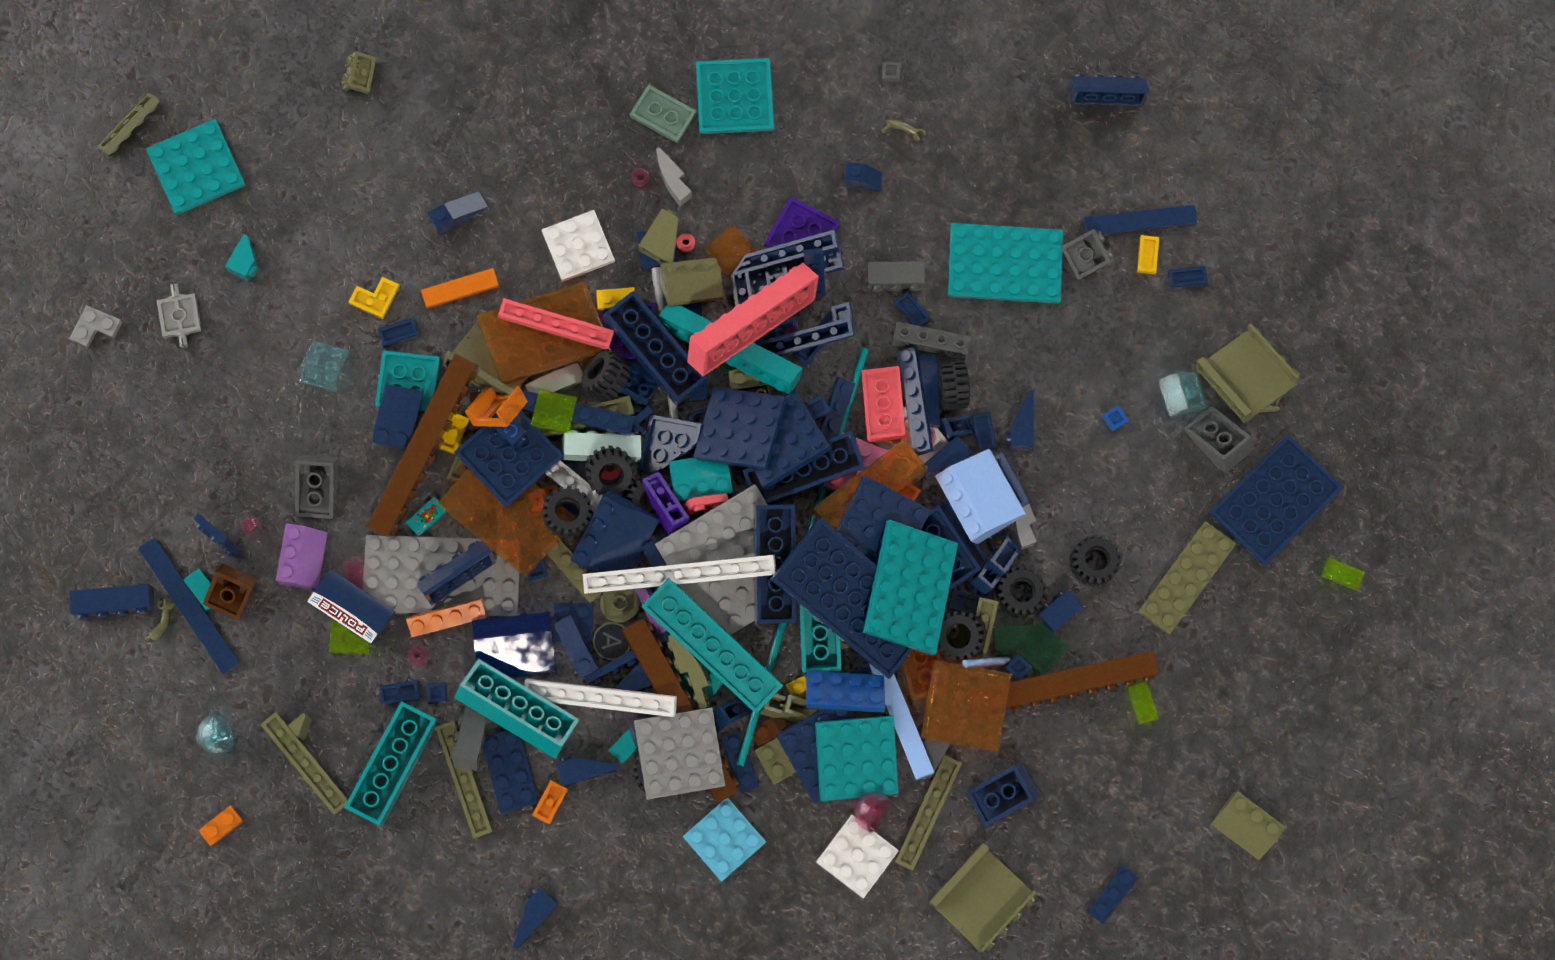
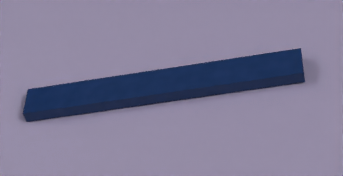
M156 538L139 547V551L222 674L225 675L240 665V662Z

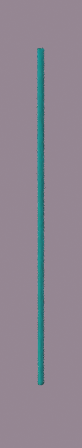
M861 348L851 381L855 383V387L838 435L845 431L862 374L861 370H863L869 351L866 348ZM820 485L806 533L818 520L827 488ZM779 623L765 667L771 673L787 623ZM753 711L751 713L736 765L744 767L760 711L757 714Z

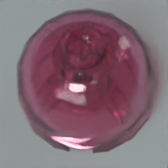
M869 792L862 795L860 799L857 798L852 809L854 810V819L858 826L870 833L875 832L880 826L877 822L881 816L883 819L885 817L889 804L888 797L880 793Z

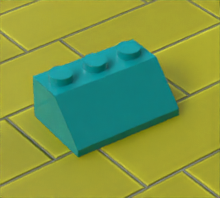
M695 458L669 461L673 493L678 501L695 497L733 493L728 464L695 460Z

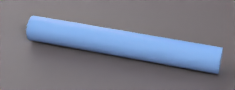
M1006 656L963 660L962 666L968 668L1004 665L1010 663V658Z

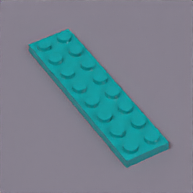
M669 577L641 606L754 713L757 714L783 687V684Z

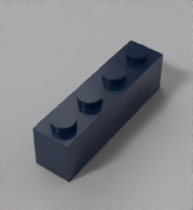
M150 584L69 591L70 614L77 617L78 620L89 619V616L97 615V618L109 617V614L115 613L117 616H126L128 612L135 611L136 614H146L148 610H154L153 587Z

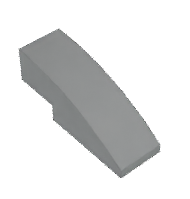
M659 147L656 151L662 179L674 200L681 207L692 198V191L682 182L685 180L684 172Z
M578 363L542 376L525 386L529 392L555 397L580 384L583 372Z
M1029 504L1023 507L1026 515L1013 522L1016 540L1021 550L1031 547L1037 542L1030 527L1036 523V519Z

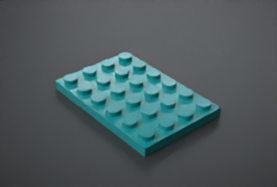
M951 223L947 297L1060 304L1063 230Z
M892 520L886 521L863 633L920 652L936 655L958 543Z

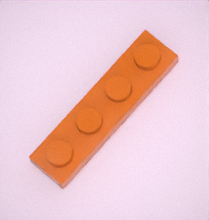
M482 598L413 615L407 617L406 621L411 637L484 619L487 618V613Z

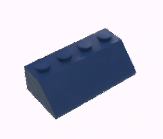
M1077 74L1072 76L1070 80V104L1143 106L1150 92L1146 78H1141L1140 76L1125 78L1120 75L1112 77L1094 75L1090 77L1084 74Z

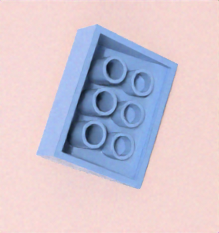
M990 449L958 462L935 476L971 542L979 544L1026 515Z

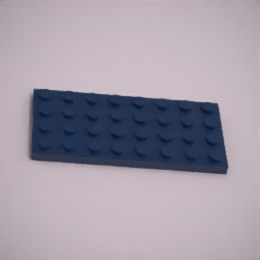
M818 518L770 580L887 679H890L913 649L863 633L877 565L822 518Z

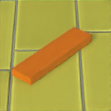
M494 268L422 289L421 292L426 308L429 309L497 288L499 284Z

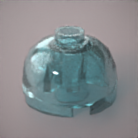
M218 713L203 719L199 724L196 741L206 752L221 754L230 751L229 749L233 747L234 734L232 728L228 730L226 724L229 723L228 719Z

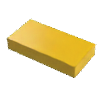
M1140 236L1137 273L1156 274L1160 237Z

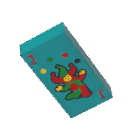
M433 497L406 524L421 537L448 510Z

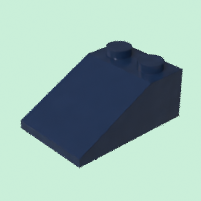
M386 384L375 423L372 443L406 449L418 427L424 391Z
M1023 763L1008 768L967 792L985 827L1041 798Z

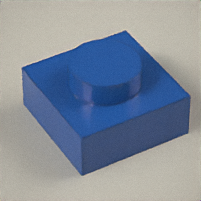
M1119 405L1102 415L1111 432L1129 422Z

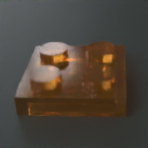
M734 225L730 226L704 247V250L711 258L716 257L719 267L728 277L733 274L745 254L756 252Z

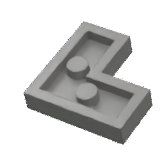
M86 305L69 339L89 348L96 332L114 338L122 321Z

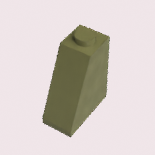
M662 208L639 244L640 252L661 264L674 262L679 225L675 212L669 209L666 211Z

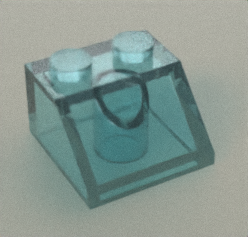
M1177 372L1159 380L1160 391L1164 396L1166 410L1170 416H1182L1208 408L1197 372Z

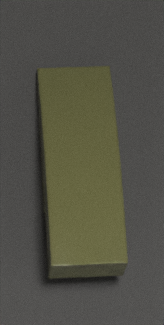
M775 694L761 708L760 714L797 723L820 709L806 708L805 699L790 694L787 697Z

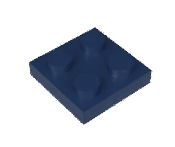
M554 603V623L571 614L586 642L593 643V603ZM554 626V643H562Z

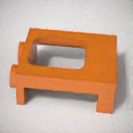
M486 386L465 410V413L473 426L508 427L528 401L520 387H516L510 395H496L491 386ZM495 413H497V415H498L499 418H492V417L494 416Z

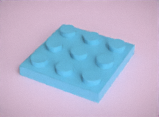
M728 798L722 801L683 836L721 882L766 843Z

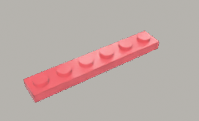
M505 298L498 313L499 319L605 350L609 349L614 335V330Z

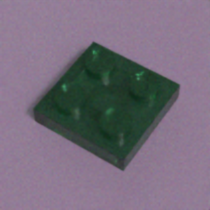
M1039 621L1014 652L1019 654L1041 675H1046L1069 646Z

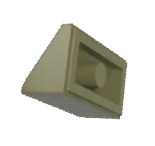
M302 713L289 724V728L298 738L304 741L312 719Z

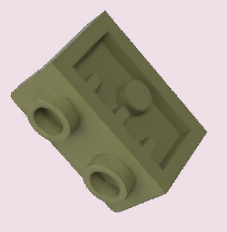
M357 51L347 57L345 62L347 71L342 78L344 91L352 89L365 94L370 92L376 57Z

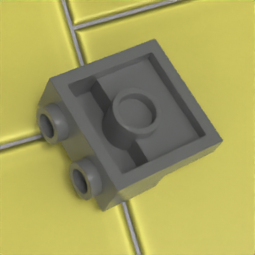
M1093 229L1061 246L1078 280L1113 263L1112 258H1114V255L1109 247L1106 249L1103 242L1106 240L1101 231L1097 232L1096 229Z

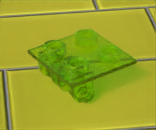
M539 389L531 426L569 434L577 397Z

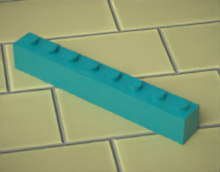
M667 304L658 315V320L670 334L687 343L690 342V338L694 333H699L709 323H713L680 305L668 306ZM755 343L750 344L725 361L728 365L734 366L788 395L801 379L802 367Z

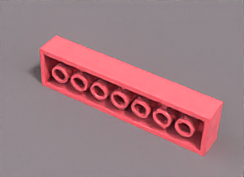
M804 263L793 267L784 276H779L775 282L766 285L760 292L751 295L748 300L736 305L727 314L721 315L717 321L709 323L699 333H694L689 342L687 362L702 376H705L815 301L819 276Z

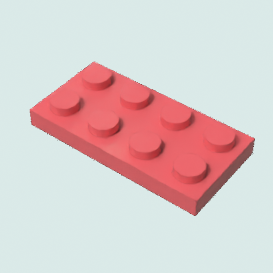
M900 367L861 370L868 442L906 438Z

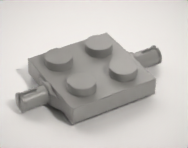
M171 284L172 296L157 300L162 337H179L180 347L184 348V346H188L187 335L202 331L197 298L195 293L188 295L179 294L178 284Z

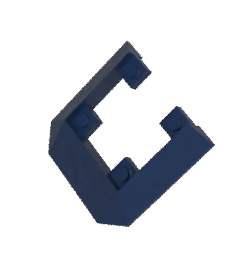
M835 230L745 254L731 275L735 306L748 300L751 295L760 292L766 285L775 282L779 276L787 274L789 269L804 263L803 250L823 249L824 271L826 274L844 270L843 251ZM847 302L831 307L834 322L799 331L797 318H788L753 343L778 356L853 337L855 336L857 324L854 322L851 303Z

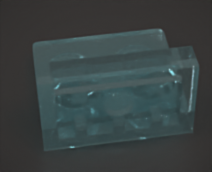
M314 341L300 366V382L337 392L340 372L349 356V350Z

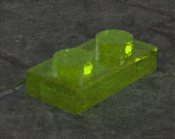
M1328 558L1321 577L1357 591L1365 572Z
M1147 682L1127 687L1138 724L1141 725L1158 720L1159 718Z

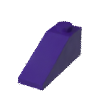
M659 471L642 479L656 515L668 535L687 525L689 516Z

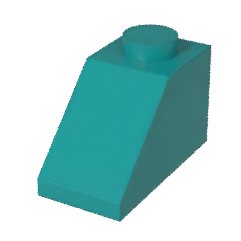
M243 234L225 267L230 273L249 282L250 278L256 275L258 264L251 241L247 235Z

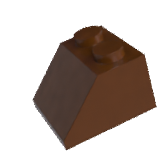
M222 563L214 575L203 605L239 620L252 596L258 579Z

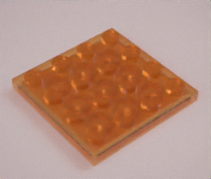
M934 660L921 738L998 752L1011 674L970 666L965 668V665Z

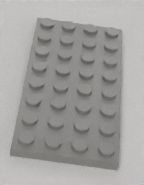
M366 535L363 590L396 611L395 614L417 615L482 598L487 617L518 618L521 564L519 541ZM483 541L492 552L497 563L431 606L417 586V583L420 582L419 579L425 574L430 575L435 572V568L440 564L450 562L452 557L458 552L464 553L469 549L468 546L473 542Z

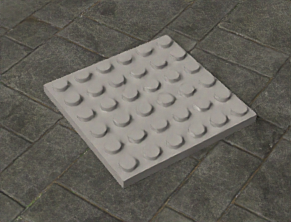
M756 484L658 541L655 543V546L667 565L754 557L753 505H767ZM754 577L678 584L689 597L730 635L755 621Z

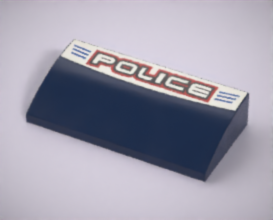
M332 569L326 574L307 600L309 604L370 644L377 642L396 612Z

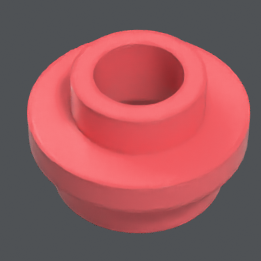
M682 234L678 237L676 243L680 251L690 252L694 249L695 239L692 235ZM688 240L689 244L684 245L682 242Z

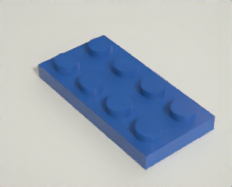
M807 670L806 708L884 713V675Z

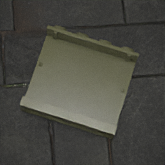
M481 309L478 321L454 351H448L445 354L443 366L448 368L454 354H458L479 365V373L475 380H471L472 384L482 390L486 386H491L496 395H510L516 387H522L542 361L546 347L541 342L527 336L523 331L513 328L508 322L498 319L491 312Z
M1251 323L1248 324L1245 333L1207 360L1202 357L1196 363V370L1243 423L1249 421L1296 387L1300 378L1297 370L1287 364L1285 357L1282 354H1278L1275 351L1274 345L1269 340L1266 341L1260 329L1254 327Z
M983 843L935 894L929 903L980 952L984 950L988 952L995 945L993 940L998 935L1002 937L1009 929L1007 925L1010 921L1015 922L1022 915L1020 910L1024 906L1028 908L1035 901L1033 896L1036 892L1031 891Z

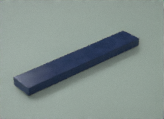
M1195 205L1084 217L1086 233L1096 229L1097 232L1101 231L1103 235L1197 224Z

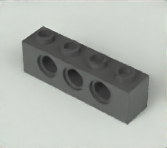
M896 322L892 346L906 349L915 346L921 352L966 360L971 337Z

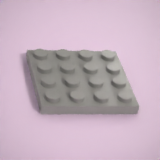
M712 708L676 713L674 717L659 716L634 721L647 800L725 786Z

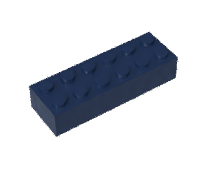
M634 291L604 313L603 320L611 330H614L617 337L676 406L706 383L707 377L702 376L687 362L688 354Z
M849 431L827 439L826 441L832 450L767 489L763 488L752 468L743 470L748 487L756 484L768 505L867 468L853 431Z
M753 505L754 557L775 555L777 571L795 549V505ZM773 575L754 577L755 623H796V601L770 580Z

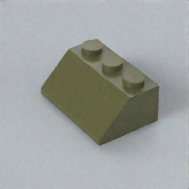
M716 257L660 264L659 282L668 306L724 299L721 271Z
M1238 791L1232 793L1211 823L1213 827L1257 860H1260L1274 845L1286 828Z

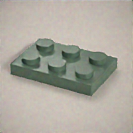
M648 84L631 111L630 118L678 144L697 111Z

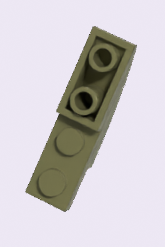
M672 635L668 636L669 640H667L670 651L674 653L675 659L673 661L676 670H679L680 674L688 671L687 680L689 685L693 686L695 704L699 705L700 709L711 705L705 686L712 684L706 667Z

